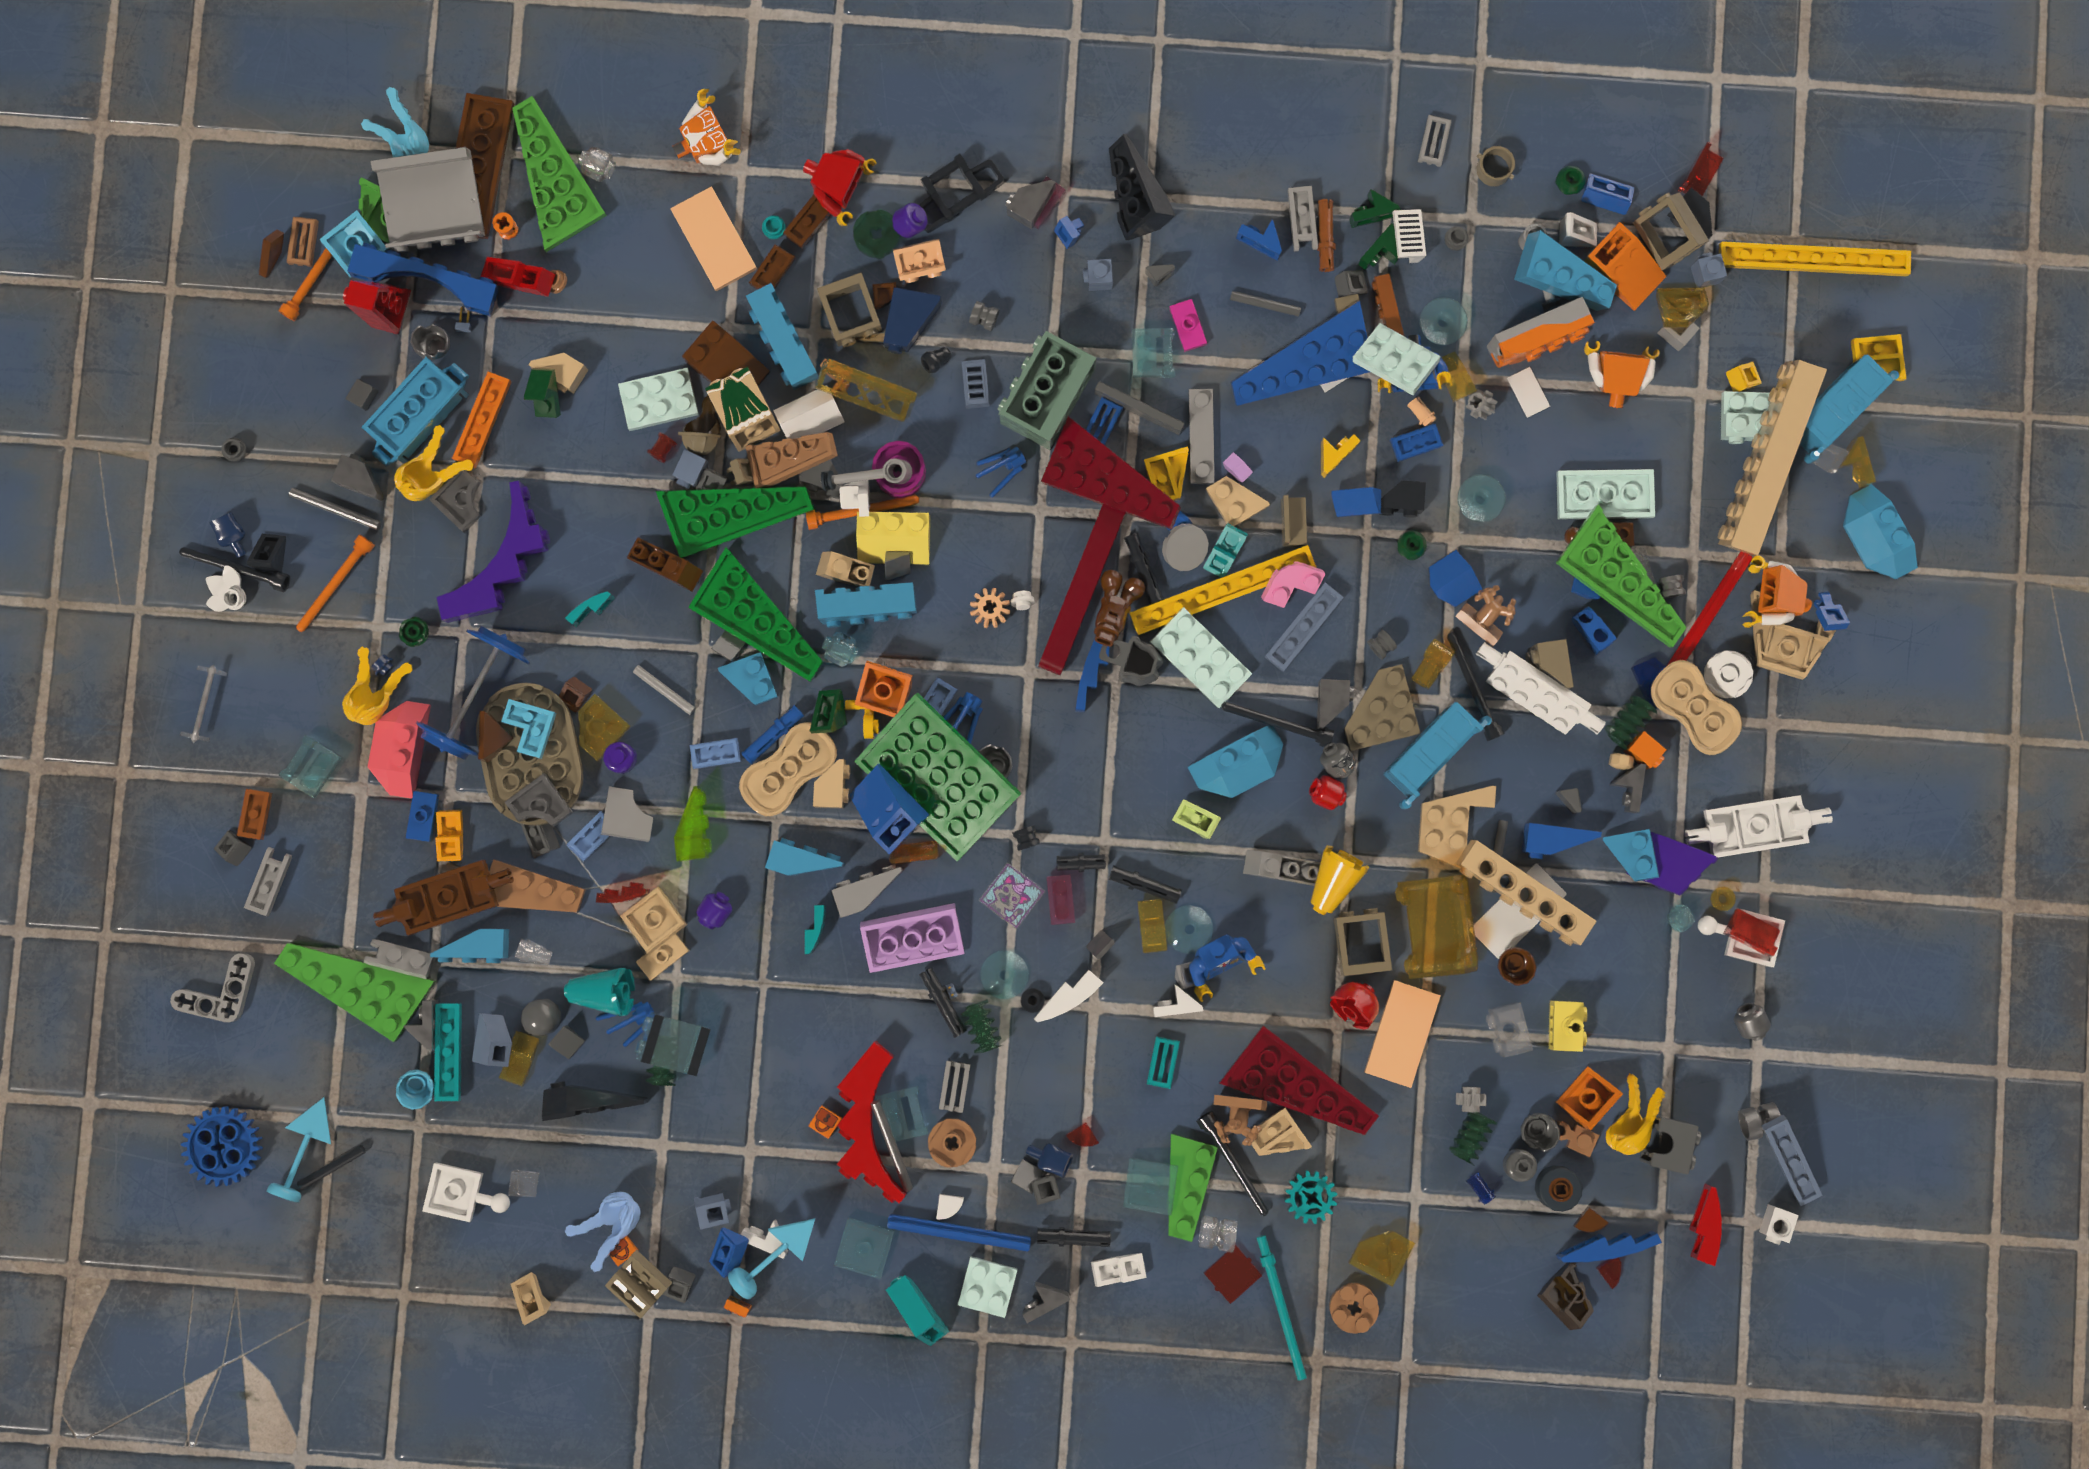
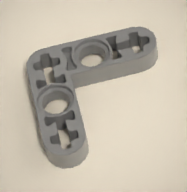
M239 953L231 958L221 997L189 989H181L172 994L170 1001L172 1007L180 1012L222 1022L237 1021L243 1014L255 967L254 958L247 953ZM244 958L247 967L241 969L237 962ZM240 973V975H245V978L233 977V975ZM234 981H238L242 985V990L237 995L233 994L230 990V986ZM185 995V999L195 1000V1003L182 1005V1002L178 1000L179 997ZM228 997L231 998V999H237V998H238L239 1001L232 1003V1000H229V1001H228L227 998H228ZM204 999H209L213 1005L208 1013L201 1009V1003ZM231 1007L235 1014L228 1017L225 1009Z

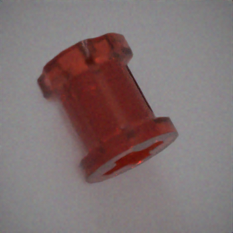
M659 432L658 440L652 449L647 450V453L665 464L666 456L672 447L677 446V443Z

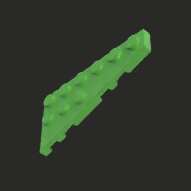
M531 96L512 109L521 141L523 158L526 163L533 202L539 220L538 224L543 238L544 250L548 252L607 215L537 102Z
M1599 504L1596 505L1556 561V564L1669 648L1674 647L1685 631L1686 626L1672 606L1667 604L1662 597L1657 585L1653 584L1647 576V571L1628 544L1623 542L1618 535L1613 523L1609 522L1603 514L1601 506Z
M292 943L286 944L274 962L275 965L392 1042H397L405 1029L404 1025H408L436 980L422 979Z

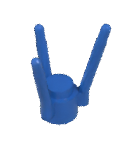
M1017 446L976 462L980 466L1000 458L1002 459L977 473V478L1003 465L1008 470L1013 469L990 493V497H994L1017 473L1023 470L1021 465L1025 464L1026 460Z
M966 692L963 697H959L956 704L943 718L948 721L959 708L961 713L953 725L957 729L965 715L971 717L974 714L967 741L971 744L979 715L983 710L980 707L983 701L975 695Z
M641 1001L633 1005L631 1011H634L632 1012L633 1016L608 1029L606 1033L611 1034L634 1021L638 1025L643 1023L623 1043L624 1047L628 1046L641 1033L652 1026L656 1014L649 1002L643 1004ZM605 1013L597 1016L596 1020L599 1021L617 1015Z

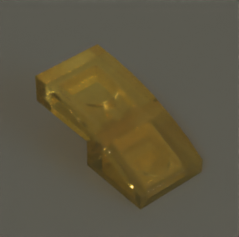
M1454 351L1442 356L1441 358L1448 366V371L1452 378L1453 386L1450 387V383L1447 382L1445 385L1453 402L1474 394L1477 390L1456 352Z
M1162 900L1137 901L1143 953L1167 951Z
M519 1031L515 1032L512 1039L509 1065L502 1068L499 1079L523 1087L535 1056L539 1038Z

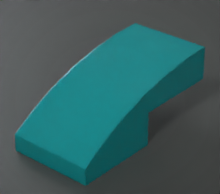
M1227 523L1203 568L1220 578L1226 576L1248 534Z
M608 591L595 595L578 605L565 619L577 627L592 610L601 615L615 597Z
M814 905V930H805V954H812L820 940L825 923L826 905Z

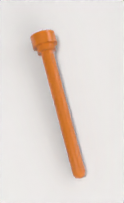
M325 248L291 301L288 300L286 304L283 303L278 310L282 315L294 322L300 314L298 312L300 310L299 305L332 257L327 248Z
M912 495L871 503L869 512H880L916 505L919 503V497ZM840 509L825 513L815 512V510L807 512L809 530L817 529L818 526L823 525V522L857 516L859 509Z
M361 534L357 536L354 540L355 545L353 546L354 550L297 624L296 629L299 632L306 630L362 555L365 556L367 552L370 553L375 544Z

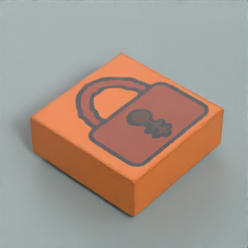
M821 1105L808 1126L829 1139L842 1117Z
M627 1235L620 1240L619 1244L615 1245V1249L610 1252V1257L617 1266H620L638 1249Z
M730 1295L724 1307L739 1316L746 1317L752 1305Z

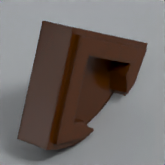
M896 282L872 284L875 310L885 307L892 300Z
M1587 1206L1573 1226L1581 1231L1595 1232L1604 1228L1609 1222Z

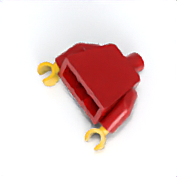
M850 149L833 151L831 154L824 153L819 163L807 159L803 167V172L812 176L810 183L814 189L815 197L825 210L832 216H837V223L841 226H848L842 220L844 215L849 219H853V215L850 212H842L841 210L842 208L846 209L862 173L865 175L874 173L873 170L868 168L867 164L876 165V160H865L863 156Z

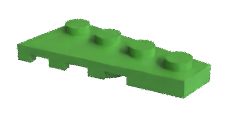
M1171 1133L1168 1235L1192 1242L1218 1147Z

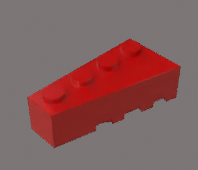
M350 280L349 287H346L344 290L343 300L344 304L370 327L399 335L411 290L387 283Z

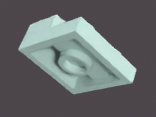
M1730 391L1721 393V440H1729V444H1742L1743 441H1752L1761 429L1760 419L1763 412L1768 410L1770 404L1768 397L1770 393Z

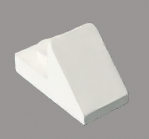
M869 480L851 482L840 487V504L842 509H859V517L869 516Z
M1175 984L1177 1004H1172V1000L1157 1001L1158 1006H1153L1154 1017L1203 1011L1202 1005Z
M776 1219L770 1228L779 1226ZM750 1226V1229L746 1227L743 1229L741 1235L749 1239L748 1244L771 1254L783 1244L770 1232L765 1236L763 1235V1230ZM788 1249L783 1251L778 1257L784 1259Z

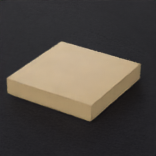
M659 886L620 916L647 954H651L687 925Z

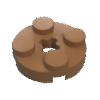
M947 1118L938 1122L928 1137V1148L931 1157L938 1164L947 1168L966 1164L976 1150V1135L972 1127L965 1121L957 1118ZM955 1136L959 1146L948 1149V1142L945 1141L946 1138H953Z
M1348 1283L1335 1290L1330 1298L1329 1310L1331 1317L1336 1325L1345 1332L1353 1334L1367 1332L1377 1320L1379 1314L1378 1300L1372 1291L1363 1284ZM1355 1301L1358 1302L1360 1311L1352 1315L1350 1314L1351 1310L1347 1307L1349 1304L1353 1305Z

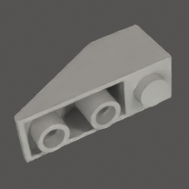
M1247 850L1243 874L1315 886L1320 862L1264 851Z
M894 864L882 868L883 873L874 876L873 872L859 876L860 881L851 883L849 879L837 883V888L833 889L832 893L840 917L843 918L866 910L903 872L902 867L896 868Z

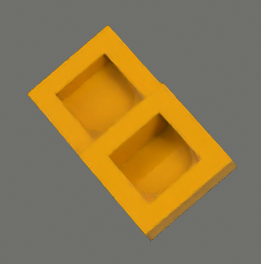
M438 810L436 812L438 836L435 838L437 861H461L463 857L462 810Z

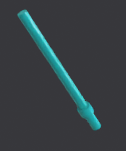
M1266 1235L1256 1237L1262 1255L1260 1256L1262 1267L1266 1269L1297 1380H1304L1307 1376L1274 1264H1276L1274 1253L1270 1252Z

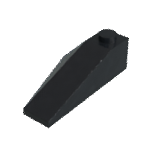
M1123 134L1109 147L1112 176L1116 177L1117 190L1114 191L1120 210L1117 212V220L1125 240H1132L1160 230L1175 214L1162 187L1129 137Z
M565 1081L551 1083V1088L545 1089L543 1092L542 1121L573 1117L585 1112L596 1113L606 1109L613 1110L648 1103V1098L578 1085L565 1086Z

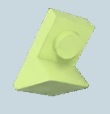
M1183 799L1172 821L1205 839H1210L1221 817Z

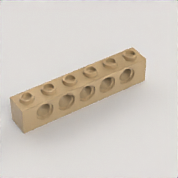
M1470 840L1455 863L1461 868L1459 872L1470 879L1474 876L1481 881L1479 884L1481 887L1489 892L1495 890L1501 894L1499 899L1510 906L1514 903L1521 908L1519 910L1521 914L1529 919L1535 917L1541 921L1539 926L1548 932L1554 930L1560 934L1559 939L1570 946L1572 944L1582 945L1596 923L1595 919L1477 840ZM1483 861L1489 864V871L1486 874L1480 871V865ZM1506 874L1509 878V884L1503 888L1500 884V878ZM1523 888H1526L1529 892V897L1525 901L1520 898V892ZM1546 901L1549 909L1547 913L1542 914L1540 905ZM1566 915L1569 921L1568 925L1563 928L1560 925V918Z

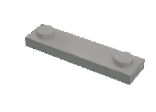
M1189 389L1190 485L1214 484L1213 389Z

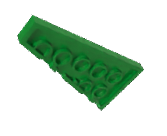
M807 487L656 491L679 557L682 559L815 510Z
M725 547L688 608L809 682H812L823 661L728 548Z

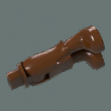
M1107 570L1101 577L1104 597L1101 599V608L1097 614L1094 629L1096 634L1094 640L1108 647L1113 646L1114 641L1118 640L1120 633L1123 631L1127 614L1131 611L1132 602L1140 599L1145 591V584L1141 580L1130 578L1123 586L1121 598L1118 597L1117 594L1123 579L1122 575L1115 570Z

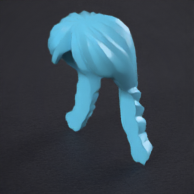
M389 87L386 90V94L392 109L404 125L405 134L397 135L391 129L372 123L368 119H363L361 123L362 128L366 131L375 132V134L389 142L393 158L427 153L429 141L426 133L411 119L408 110L399 102L398 90Z

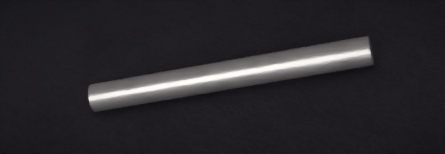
M291 488L289 496L369 528L379 530L381 522L298 489Z
M880 1100L873 1101L871 1103L872 1109L904 1192L911 1191L913 1189L912 1183Z

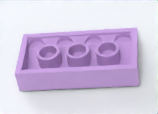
M955 903L860 922V930L870 973L965 954Z

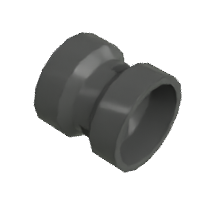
M976 301L969 323L975 326L981 324L984 329L992 331L1000 309L985 307L984 303Z

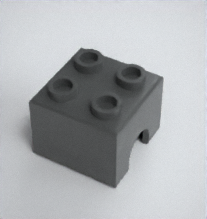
M1657 1115L1652 1128L1660 1132L1662 1137L1661 1144L1654 1150H1642L1639 1160L1653 1167L1688 1175L1689 1171L1694 1169L1696 1163V1156L1693 1153L1695 1146H1698L1701 1140V1132L1698 1131L1699 1127L1687 1122Z

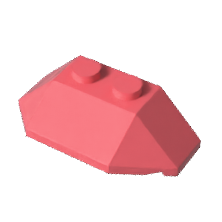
M406 701L383 715L375 723L368 768L389 795L412 799L413 792L416 791L425 742L420 737L423 730L416 722L428 725L430 704Z

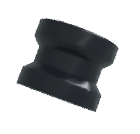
M1035 825L1012 832L1013 837L1018 841V851L1041 844L1040 840L1035 836Z

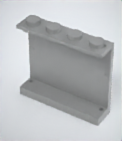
M462 147L371 161L372 171L376 172L378 176L389 244H385L386 248L403 253L408 252V247L417 246L418 250L432 248V244L441 243V246L455 245V240L464 239L465 243L479 241L478 237L485 236L471 150Z

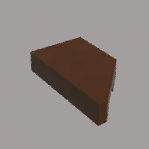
M275 230L263 239L259 275L264 278L270 275L282 253L284 233L279 230Z

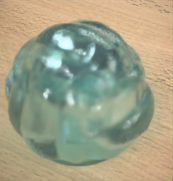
M1684 904L1676 905L1667 915L1668 923L1677 932H1685L1695 922L1693 912Z

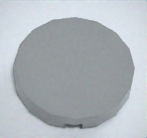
M1190 523L1174 527L1163 541L1162 553L1164 560L1174 569L1190 571L1198 567L1208 553L1209 543L1207 536L1202 529Z

